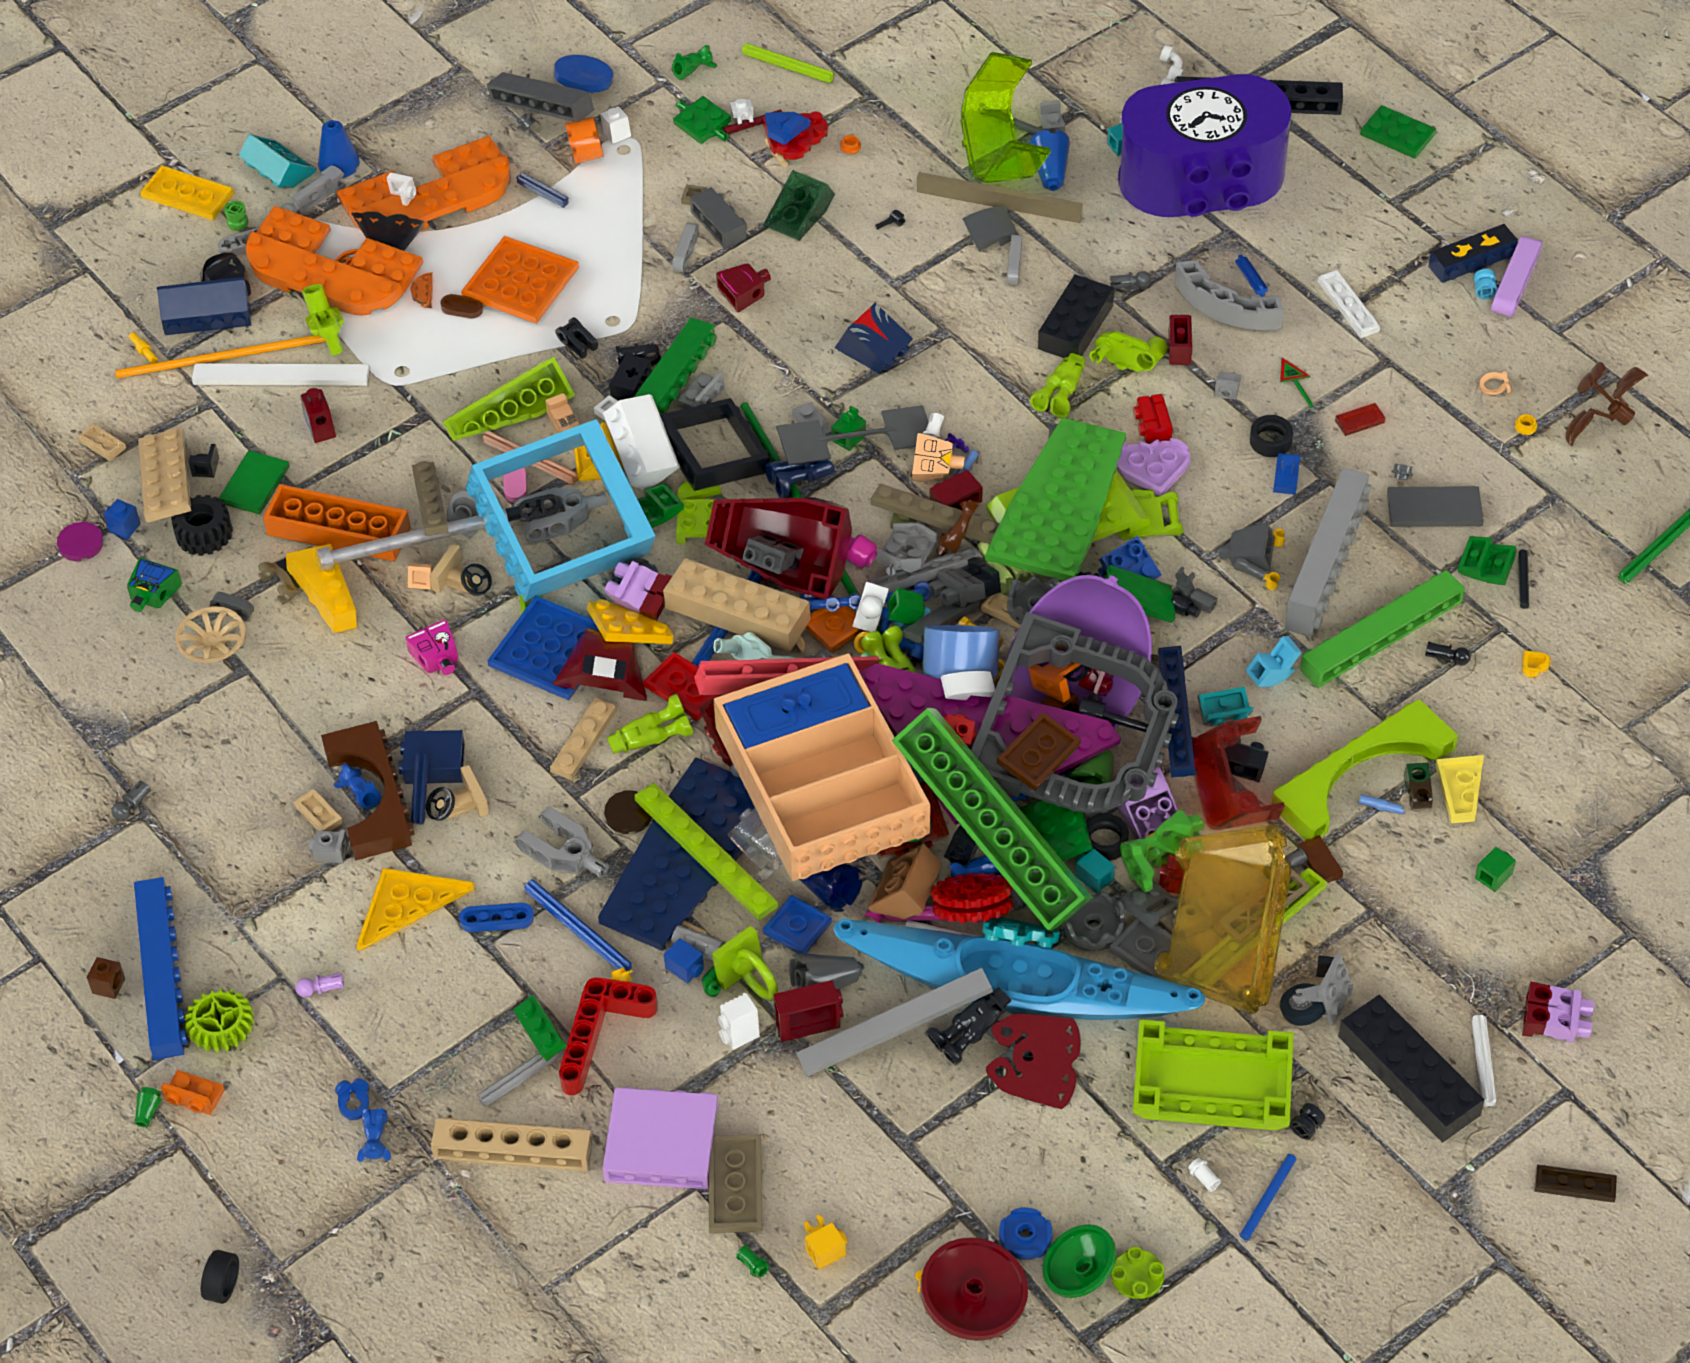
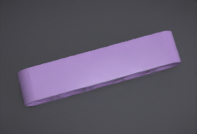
M1526 236L1520 237L1494 297L1491 312L1511 318L1514 316L1540 255L1543 241Z

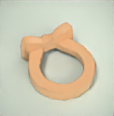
M1490 372L1485 374L1480 380L1481 391L1487 395H1497L1505 390L1507 393H1511L1507 372ZM1495 378L1504 381V384L1495 390L1487 389L1484 386L1489 379Z

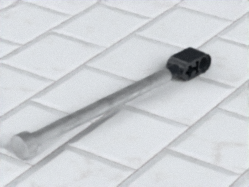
M547 494L526 499L515 507L502 510L508 522L515 520L528 522L557 513L561 507V502L556 495ZM545 500H550L553 503L552 511H547L544 508L543 503ZM525 506L528 509L533 508L535 506L537 508V510L532 511L529 514L522 512V509H524ZM477 515L448 522L449 533L426 536L423 528L331 551L329 547L316 549L317 561L321 572L334 569L333 564L485 528L486 522L483 516Z

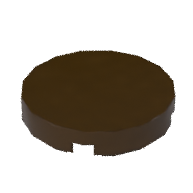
M625 790L616 793L607 801L604 815L607 825L612 830L621 834H629V832L633 831L637 833L650 824L652 817L635 801L637 791Z

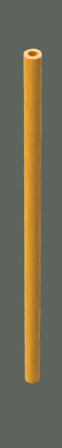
M311 335L118 369L115 372L118 379L195 365V363H208L326 342V340L320 336Z

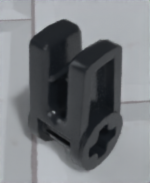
M575 317L569 319L568 324L565 326H560L555 330L558 339L581 359L587 356V348L592 351L598 349L597 339Z

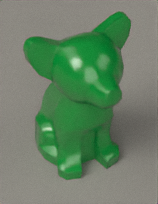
M704 45L697 53H689L684 56L677 53L672 64V70L677 79L683 80L701 64L716 68L717 64L712 62L713 56L710 46Z

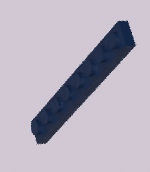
M1181 645L1162 647L1158 649L1160 674L1164 681L1166 680L1167 690L1173 692L1178 699L1175 713L1179 714L1175 728L1170 727L1168 732L1172 734L1168 745L1171 778L1196 775L1182 647Z

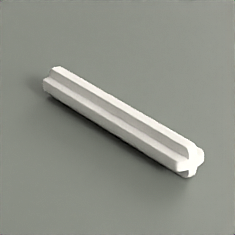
M1474 1015L1472 1018L1480 1094L1485 1099L1483 1106L1492 1107L1496 1104V1092L1487 1020L1484 1015Z

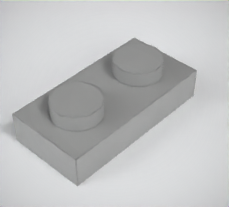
M812 402L792 409V416L797 423L819 420L823 433L826 436L831 435V430Z

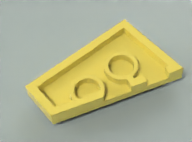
M1484 755L1436 759L1435 766L1450 824L1475 821Z

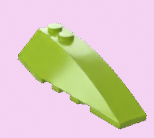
M550 357L488 392L443 420L442 423L451 439L455 441L539 417L547 412V399L564 393L568 400L575 396V393L555 357Z

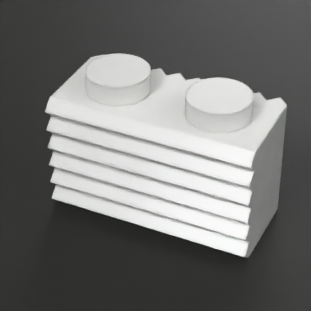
M743 993V996L739 995L738 998L734 997V1000L725 1002V1005L721 1004V1015L717 1019L722 1028L719 1030V1035L724 1044L728 1043L734 1050L760 1037L758 1010L746 993Z

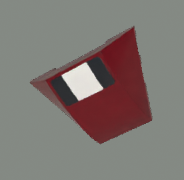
M586 628L553 683V686L576 689L578 684L624 692V698L641 701L647 700L635 644L633 642L605 641L600 631Z

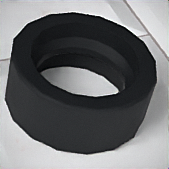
M1265 415L1253 422L1250 430V445L1255 452L1266 457H1277L1278 453L1285 454L1289 451L1293 440V427L1289 421L1277 415ZM1272 430L1281 433L1284 438L1276 442L1267 441L1258 434Z
M1107 813L1097 814L1089 818L1086 825L1092 847L1109 861L1121 857L1120 845L1128 841L1129 838L1127 824L1120 817ZM1108 829L1116 832L1120 836V840L1113 845H1100L1091 839V834L1097 830Z
M215 1250L209 1256L203 1270L200 1287L201 1297L204 1300L224 1304L231 1297L239 1272V1258L235 1253Z

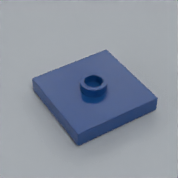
M791 895L762 930L764 935L795 953L806 954L831 925L832 918Z

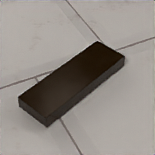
M1537 1164L1534 1192L1614 1203L1616 1199L1617 1175Z

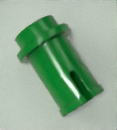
M744 1245L738 1250L736 1258L750 1270V1274L753 1277L761 1278L768 1272V1261L765 1258H760L748 1245Z

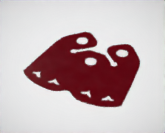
M1012 1014L992 1026L991 1032L1002 1046L1011 1045L1021 1037L1022 1033H1026L1028 1037L1016 1044L1013 1052L1012 1061L1019 1072L1022 1073V1077L1016 1076L1015 1070L1004 1057H998L987 1065L986 1073L988 1077L1005 1093L1063 1109L1071 1100L1076 1086V1073L1072 1068V1063L1079 1056L1081 1038L1075 1020L1072 1018L1043 1015ZM1069 1026H1071L1070 1031L1073 1034L1072 1036L1068 1032H1066ZM1003 1027H1009L1012 1030L1010 1037H1004L1001 1034ZM1072 1044L1073 1046L1070 1048L1071 1053L1069 1054L1066 1047ZM1025 1051H1030L1033 1054V1060L1025 1061L1022 1054ZM999 1066L1004 1067L1007 1071L1003 1077L996 1075L995 1070ZM1066 1074H1068V1077L1066 1079L1068 1081V1084H1066V1082L1062 1080V1078ZM1065 1092V1095L1062 1096V1100L1060 1101L1059 1096L1057 1094Z

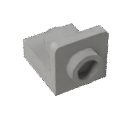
M1060 101L1040 103L1039 119L1043 130H1049L1051 133H1056V130L1065 132Z
M1219 371L1215 385V397L1236 400L1241 375Z

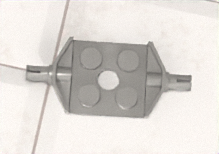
M921 521L916 523H894L893 533L882 549L878 547L877 559L882 566L888 567L886 573L888 575L891 574V576H894L897 570H903L908 573L921 569L936 545L938 533L926 526L927 523Z

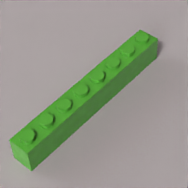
M1447 570L1439 575L1432 576L1429 581L1415 586L1403 596H1398L1390 604L1381 606L1370 616L1361 618L1349 628H1344L1338 635L1331 639L1327 638L1314 649L1307 650L1302 655L1300 671L1317 688H1320L1462 603L1465 587Z

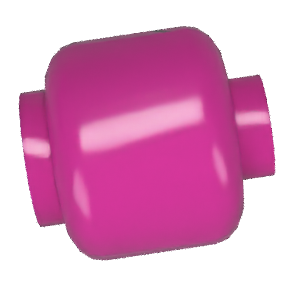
M862 534L857 535L855 539L851 537L846 559L858 568H864L865 566L869 568L877 556V545Z

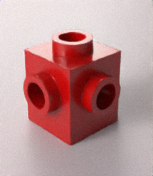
M947 714L943 717L967 746L974 743L976 738V730H974L975 721L968 720L967 716L961 714H954V716Z

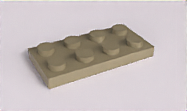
M761 1134L713 1136L709 1166V1233L762 1232Z

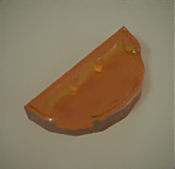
M433 272L417 277L412 282L410 288L412 300L421 304V307L432 308Z

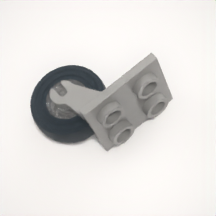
M1335 955L1321 985L1316 986L1310 983L1297 984L1289 988L1282 995L1280 1009L1284 1018L1289 1023L1305 1026L1318 1021L1320 1018H1327L1328 1024L1334 1025L1337 1017L1342 1014L1343 1005L1347 997L1351 996L1353 991V983L1349 978L1342 955Z

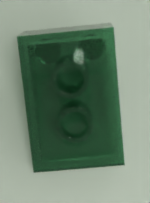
M792 170L763 226L800 241L826 213L835 193L828 184Z

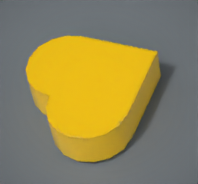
M1524 650L1522 673L1530 678L1537 677L1540 672L1549 669L1551 658L1546 653Z

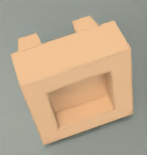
M409 563L408 588L431 589L429 575L433 571L432 565Z

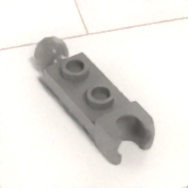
M331 165L322 171L321 177L293 195L292 204L286 203L281 208L300 215L304 214L332 193L336 195V191L346 187V184L339 181L344 176V173L336 166Z

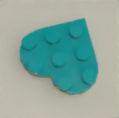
M1003 917L990 918L989 921H983L982 932L985 933L984 939L990 941H999L1000 938L1010 940L1009 944L1024 946L1027 941L1032 940L1037 941L1038 946L1051 948L1054 943L1059 941L1060 936L1059 930H1054L1051 933L1044 925Z

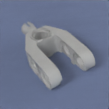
M552 488L519 498L514 503L515 507L526 499L547 494L556 495L561 502L560 509L564 512L530 521L523 527L524 535L530 543H537L568 534L588 519L587 512L590 509L608 505L604 491L585 497L581 494L580 489ZM551 501L543 504L547 511L553 510L554 506ZM535 506L533 508L522 510V512L529 514L530 512L537 510V508ZM561 523L560 526L551 528L554 524ZM539 529L537 533L529 534L531 531Z
M546 807L538 815V818H541L546 826L554 830L556 835H562L569 839L561 849L554 848L528 831H523L515 839L516 846L523 853L552 871L579 874L586 868L599 878L604 877V874L606 875L609 865L594 857L592 844L582 826L552 807Z

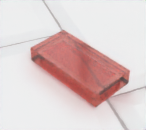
M1376 403L1335 416V422L1345 436L1384 424L1386 419Z

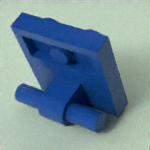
M1138 536L1099 559L1102 567L1098 568L1100 576L1107 574L1106 570L1110 565L1154 580L1162 575Z

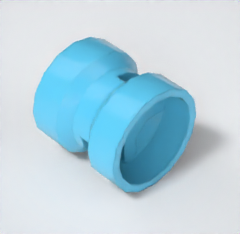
M1490 269L1477 271L1473 277L1477 297L1480 299L1493 298L1498 290L1494 271Z

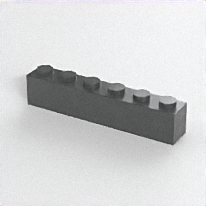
M502 72L486 84L491 100L494 103L573 122L581 121L594 111L592 98L587 91Z

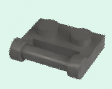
M1154 881L1153 889L1149 892L1144 893L1139 887L1121 897L1124 909L1148 927H1153L1163 917L1185 906V901L1182 897H1174ZM1162 904H1164L1163 907L1157 909L1156 911H1152V910H1154L1155 908H1157V907L1161 906Z

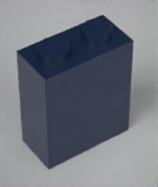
M463 730L405 731V740L400 742V753L403 755V760H399L398 764L399 775L403 774L405 784H413L415 755L417 753L429 755L427 784L463 782L460 770L461 767H464L465 741Z

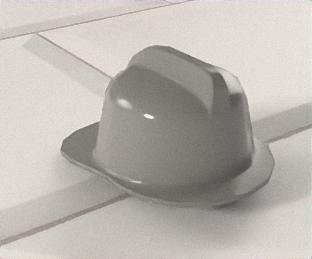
M466 490L458 491L450 499L446 513L447 522L478 515L475 507L476 502L473 497L469 496ZM478 530L461 533V535L472 536Z

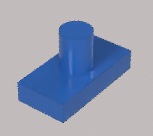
M1278 453L1274 493L1296 495L1300 455Z

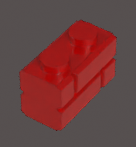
M1155 394L1151 395V397H1138L1136 406L1133 407L1134 419H1139L1140 422L1138 423L1139 436H1144L1145 443L1151 444L1158 439L1159 442L1170 441L1173 427L1163 395Z

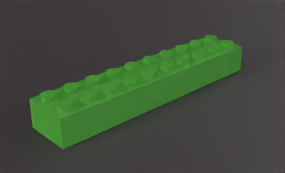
M927 708L892 740L1048 931L1059 928L1093 898L937 709Z

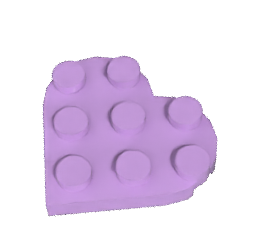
M1170 438V441L1161 442L1158 439L1151 444L1139 441V444L1127 446V443H1125L1117 463V471L1127 480L1146 490H1153L1155 495L1161 496L1187 471L1191 455L1188 451V446L1174 438Z

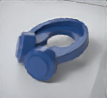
M356 1078L352 1083L343 1080L335 1087V1093L338 1095L339 1110L346 1119H361L362 1109H369V1097L367 1094L369 1084L363 1079ZM352 1092L356 1094V1099L361 1101V1106L356 1110H350L346 1107Z

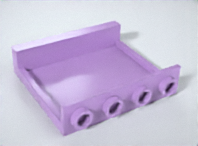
M632 1087L615 1088L603 1163L604 1182L708 1189L716 1112L719 1111L718 1095L708 1092L686 1093L681 1090L669 1092L658 1089L640 1090Z

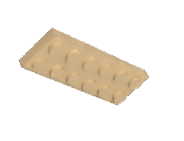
M182 427L168 429L165 432L149 434L139 438L143 508L146 522L149 523L190 512L188 470Z

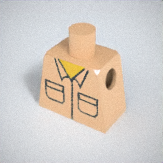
M918 433L912 481L949 479L950 468L963 470L965 456L952 455L953 444L951 442Z

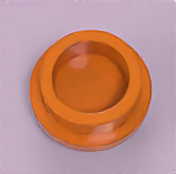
M847 135L842 139L840 149L844 153L854 154L861 149V142L858 137Z

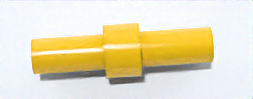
M135 332L129 334V339L134 343L135 349L139 354L145 356L151 364L156 363L158 358L151 351V346Z

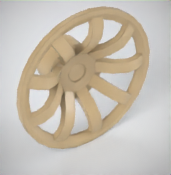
M218 606L205 607L191 612L180 622L176 630L175 641L179 651L188 659L201 663L217 662L233 655L241 647L246 635L245 624L242 618L231 609ZM208 613H219L214 628L211 627ZM202 615L206 630H203L191 620ZM226 615L232 617L234 621L229 622L221 630L224 617ZM185 626H189L199 636L189 633L182 634ZM239 626L240 635L227 634L233 627ZM191 640L196 643L185 649L182 641ZM229 640L237 641L230 650L225 645ZM200 648L204 653L203 657L192 654L193 651Z

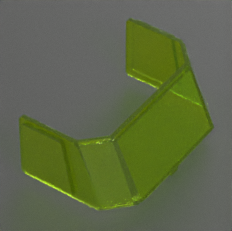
M991 52L965 89L960 120L964 138L962 146L966 148L969 168L972 169L973 177L978 181L989 183L1031 178L1051 153V149L1048 147L1017 141L1011 105L1016 86L1032 65L1031 59Z

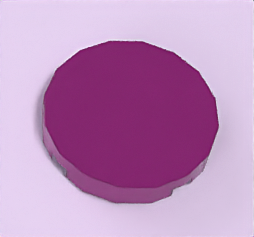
M76 522L68 525L60 532L57 537V546L61 555L67 560L82 561L81 559L93 558L100 552L103 547V535L99 527L93 523Z

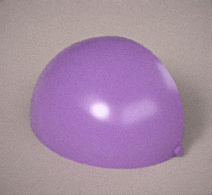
M1081 575L1065 580L1048 591L1029 612L1081 629L1080 635L1090 636L1095 640L1105 641L1113 646L1118 645L1128 651H1135L1136 654L1142 657L1145 656L1151 662L1152 639L1145 611L1129 591L1117 584L1118 578L1109 575L1108 579L1094 575ZM1017 631V633H1016V635H1015V637H1014V640H1013V642H1012V644H1011V647H1010L1008 656H1009V654H1010V651H1011V649H1012V646H1013V644H1014V641H1015V639H1016V636H1017V634H1018V631ZM1043 662L1037 665L1044 667L1050 662ZM1018 665L1012 682H1015L1011 697L1041 704L1040 702L1049 695L1032 688L1028 668ZM1081 666L1080 670L1074 672L1071 678L1080 675L1085 666ZM1114 675L1112 689L1107 693L1106 697L1100 696L1102 702L1106 703L1104 711L1127 717L1135 706L1141 691L1136 685ZM1067 680L1069 692L1074 693L1078 697L1080 708L1082 698H1088L1093 692L1078 686L1079 681L1070 682ZM1110 722L1114 729H1116L1119 726L1118 724Z

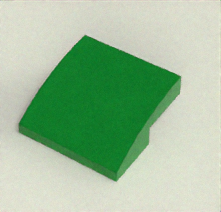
M665 483L644 489L645 497L637 499L651 528L667 522L684 509V504Z
M1469 536L1457 570L1459 573L1472 579L1491 584L1505 585L1517 554L1516 546L1493 544V540L1490 537Z

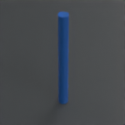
M1287 1154L1239 1234L1243 1240L1248 1241L1296 1162L1297 1158L1293 1154Z

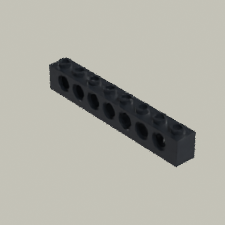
M1177 76L1176 83L1206 79L1210 77ZM1269 80L1284 92L1290 102L1292 113L1341 115L1343 103V83Z

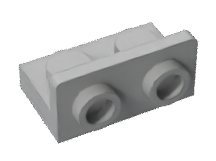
M701 372L677 399L678 406L686 409L712 403L724 391L723 373L718 372L715 377Z

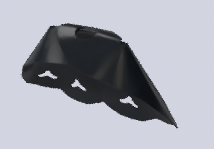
M379 212L351 213L365 238L403 251L413 241L425 222L402 214L386 217ZM370 218L378 220L373 223ZM395 221H399V222L404 221V222H403L401 225H399V224H398L397 222H395Z
M234 253L217 254L206 260L200 272V279L203 282L244 277L245 267ZM231 259L233 260V263L235 264V266L232 265V264H229L230 261H231ZM245 279L248 296H250L251 287L249 282Z

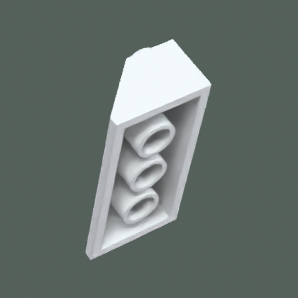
M648 394L619 400L603 412L630 485L641 490L653 487L680 468L652 395Z

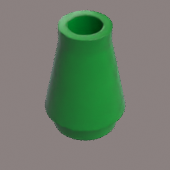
M142 1087L141 1091L137 1093L135 1125L145 1128L149 1127L150 1121L162 1102L160 1091L150 1087Z

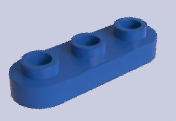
M527 903L469 906L464 908L459 914L460 926L467 932L523 929L529 927L534 921L533 909Z

